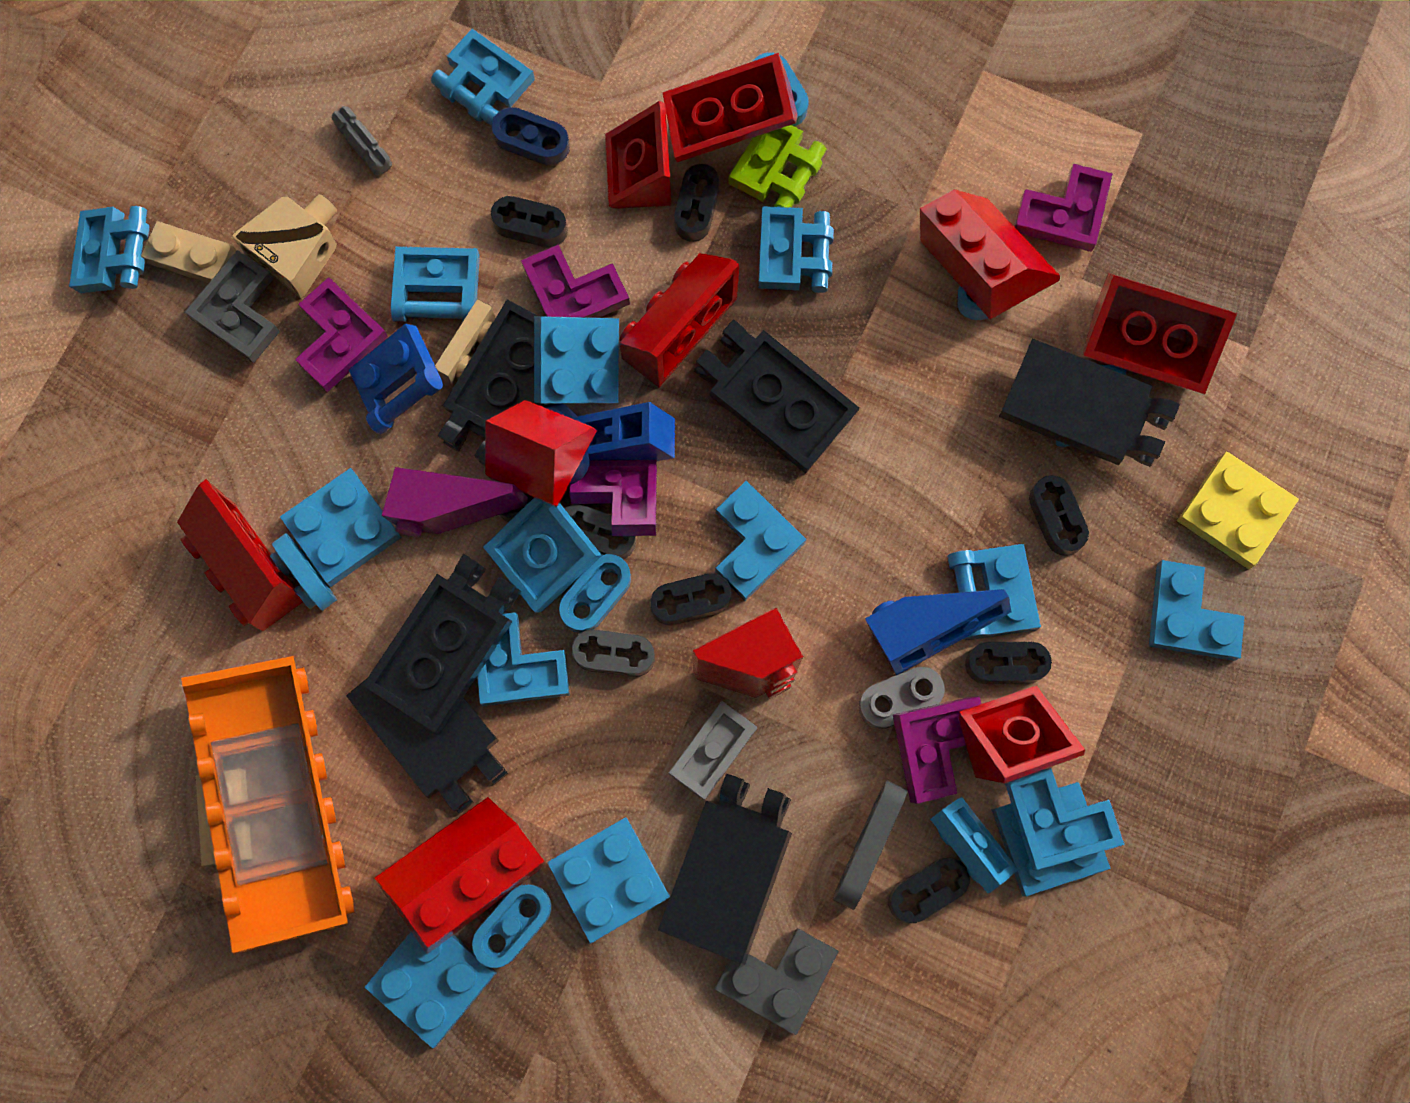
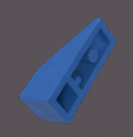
M651 402L577 416L579 422L594 427L597 430L587 449L590 461H662L675 458V418Z
M1004 589L903 597L896 602L887 601L880 604L873 610L872 615L865 618L894 673L899 675L1012 611L1008 594Z

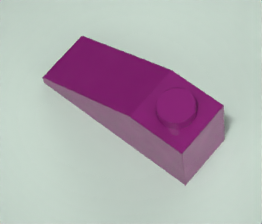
M395 467L382 516L396 526V532L410 537H421L422 532L441 534L525 507L528 497L514 484Z

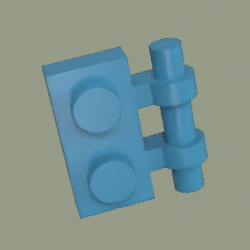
M471 29L447 55L449 65L454 68V71L448 76L443 71L437 70L431 77V83L440 89L443 97L450 102H459L468 109V114L478 122L484 120L491 126L494 116L499 112L492 105L499 100L508 107H511L535 81L534 73L531 69L474 29ZM470 80L483 88L477 95L465 88Z
M131 206L129 218L124 220L125 214L115 207L80 211L69 284L70 288L79 293L113 290L115 288L116 274H121L120 286L127 289L137 288L139 275L144 273L145 259L141 257L143 241L148 240L150 229L146 223L147 210L145 208ZM121 240H125L124 254H119Z
M762 206L758 288L799 290L800 275H805L812 278L813 292L824 293L828 291V278L833 273V263L829 260V245L833 243L834 229L830 226V213L826 211L816 212L814 214V224L802 223L803 208ZM802 242L813 244V257H801Z

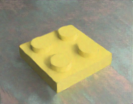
M1226 451L1218 459L1177 521L1247 569H1251L1256 566L1299 499Z

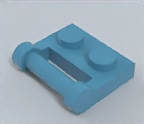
M395 247L391 297L392 320L406 322L408 317L462 319L463 322L477 301L480 261L478 249ZM408 292L462 293V302L408 301Z
M1024 544L977 551H958L948 555L949 567L955 570L959 593L976 591L971 567L981 566L985 589H1004L1010 600L1011 613L967 636L964 640L1029 632L1041 628Z

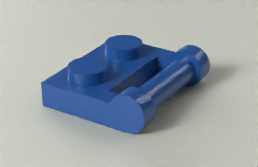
M404 324L349 369L368 411L366 415L367 423L373 431L379 434H383L394 425V419L424 396H433L443 387L442 379L415 325ZM415 376L413 384L386 404L384 399Z

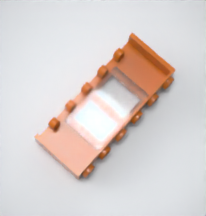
M294 656L181 678L205 799V809L210 826L215 863L223 896V906L231 939L232 954L236 955L346 926L348 924L347 915L355 913L350 887L340 886L337 870L345 868V861L341 842H331L328 825L336 823V817L331 796L322 798L319 781L327 779L322 753L313 754L310 737L318 736L314 711L304 710L302 695L309 693L305 668L296 669Z

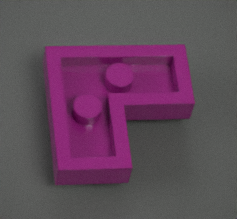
M1073 163L1069 171L1063 198L1025 189L1021 197L1014 227L1023 235L1092 252L1097 243L1113 173Z
M559 245L521 260L523 269L546 317L600 318L630 305L629 296L613 263L575 279Z
M329 277L298 304L301 310L325 333L295 360L326 392H329L349 373V369L388 338L385 330Z
M657 460L590 461L589 468L583 478L576 483L570 484L571 504L612 503V536H656Z
M971 696L892 714L911 803L918 804L958 794L949 749L966 746L958 719L959 711L980 705V697Z

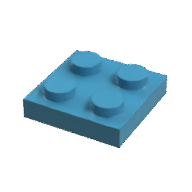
M534 316V403H618L619 318Z
M352 468L280 516L330 587L402 538L395 531L393 524L382 516V509Z
M533 498L483 546L509 581L522 591L520 595L535 613L542 612L602 556L560 503L555 507L536 498Z
M1079 782L1058 788L1066 812L1087 806ZM1012 804L992 809L1007 855L1019 869L1014 875L1022 896H1029L1111 869L1105 851H1101L1039 870H1033Z
M627 817L547 862L590 944L670 898Z
M410 932L364 988L434 1049L497 972L481 964L475 957L474 952L455 935L451 936L429 954H426L415 936Z

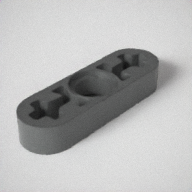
M885 781L838 883L833 901L852 910H855L904 803L907 795L906 789L890 781Z

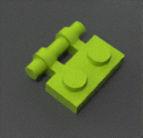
M792 125L753 137L730 173L728 184L764 202L769 192L773 190L780 195L774 207L792 208L793 204H799L804 196V186L810 176H816L821 168V158L827 148L819 141H813L809 150L799 146L803 131ZM788 161L798 167L791 179L781 174Z

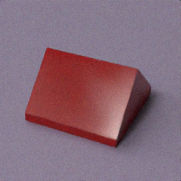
M658 101L605 134L609 207L619 209L671 206L665 103Z
M524 400L486 420L485 475L498 482L514 484L523 493L557 507L597 430L582 422Z
M1037 685L959 711L958 719L975 778L1005 784L1083 756L1085 753V748Z

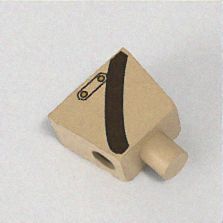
M318 194L305 209L289 197H281L237 230L232 236L245 255L268 270L273 277L300 298H303L336 249L337 244L325 225L337 213V209L321 194Z

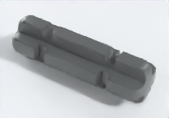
M342 106L331 116L334 125L341 134L346 136L345 139L362 160L367 162L370 170L375 175H382L392 166L390 157L383 148L378 146L379 143L362 122L356 119L357 116L347 106Z

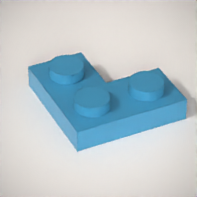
M747 481L716 509V514L743 542L715 568V572L724 577L730 587L746 601L806 543V538Z
M1165 560L1157 563L1149 647L1232 661L1240 659L1244 616L1201 609L1205 567Z
M516 612L502 614L510 619L512 624L478 674L480 704L482 706L570 696L565 651L558 650L522 655L518 614Z
M1052 768L1005 783L1033 870H1039L1125 845L1110 800L1065 811Z

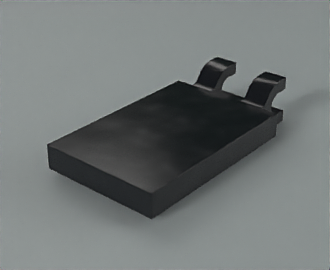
M508 299L505 301L443 404V407L452 413L438 434V437L444 440L443 443L459 452L469 430L485 438L486 420L524 400L534 403V316L538 315ZM534 403L542 407L545 405V403ZM485 440L474 455L475 458L479 459V463L484 466Z
M733 319L723 330L722 334L724 336L720 342L737 354L725 366L714 354L706 350L696 361L698 366L694 372L704 380L715 384L709 394L712 398L806 474L857 414L860 407L765 330H762L754 338Z
M1032 338L999 417L1118 466L1123 461L1124 456H1128L1143 465L1151 467L1154 459L1160 457L1166 441L1152 436L1140 435L1145 421L1165 430L1169 421L1172 422L1175 419L1180 404L1164 398H1149L1151 385Z
M465 554L458 561L448 580L436 574L363 684L364 687L437 734H440L512 624V621L502 614L512 606L522 592L500 576L488 597L474 590L471 587L478 582L486 568Z
M367 679L346 695L427 798H431L439 791L454 812L457 811L461 814L474 803L457 782L474 766L477 765L489 782H492L494 785L508 774L489 750L499 740L464 697L440 734H437L364 687L363 684Z
M726 773L721 787L719 805L709 801L705 802L658 931L745 965L792 835L790 831L780 828L791 799L781 792L768 788L763 800L761 813L742 807L750 784L744 782L745 780Z

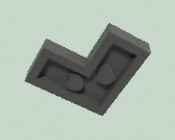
M239 250L233 254L185 311L191 320L253 363H255L280 332L273 323L250 308L274 278L268 270Z
M797 928L776 969L750 954L745 965L729 959L715 986V990L797 1035L839 951Z

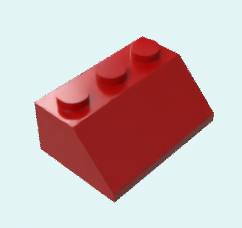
M779 53L662 92L674 157L677 162L795 124L797 120V111L791 85Z
M954 189L920 208V241L990 320L1060 281V275L988 198Z
M699 253L691 263L684 262L675 272L672 279L673 283L664 293L662 291L657 292L649 301L646 307V314L638 323L636 321L630 322L621 333L619 338L621 341L619 343L621 359L660 388L737 300L739 263L730 258Z
M1108 273L1093 311L1083 356L1205 394L1238 313Z
M207 479L199 483L177 521L186 534L181 538V542L195 559L200 557L204 559L209 566V569L204 573L211 584L220 593L224 590L227 591L234 601L229 605V609L243 626L250 623L259 630L264 631L303 603V601L295 592V585L273 562L270 557L271 552L235 503Z
M776 607L694 649L693 673L697 680L754 698L766 693L768 699H771L792 687L791 683L795 681L794 677L798 674L797 670L803 655Z
M487 797L380 873L374 880L426 954H429L509 894L514 888L541 869L544 860L518 824Z

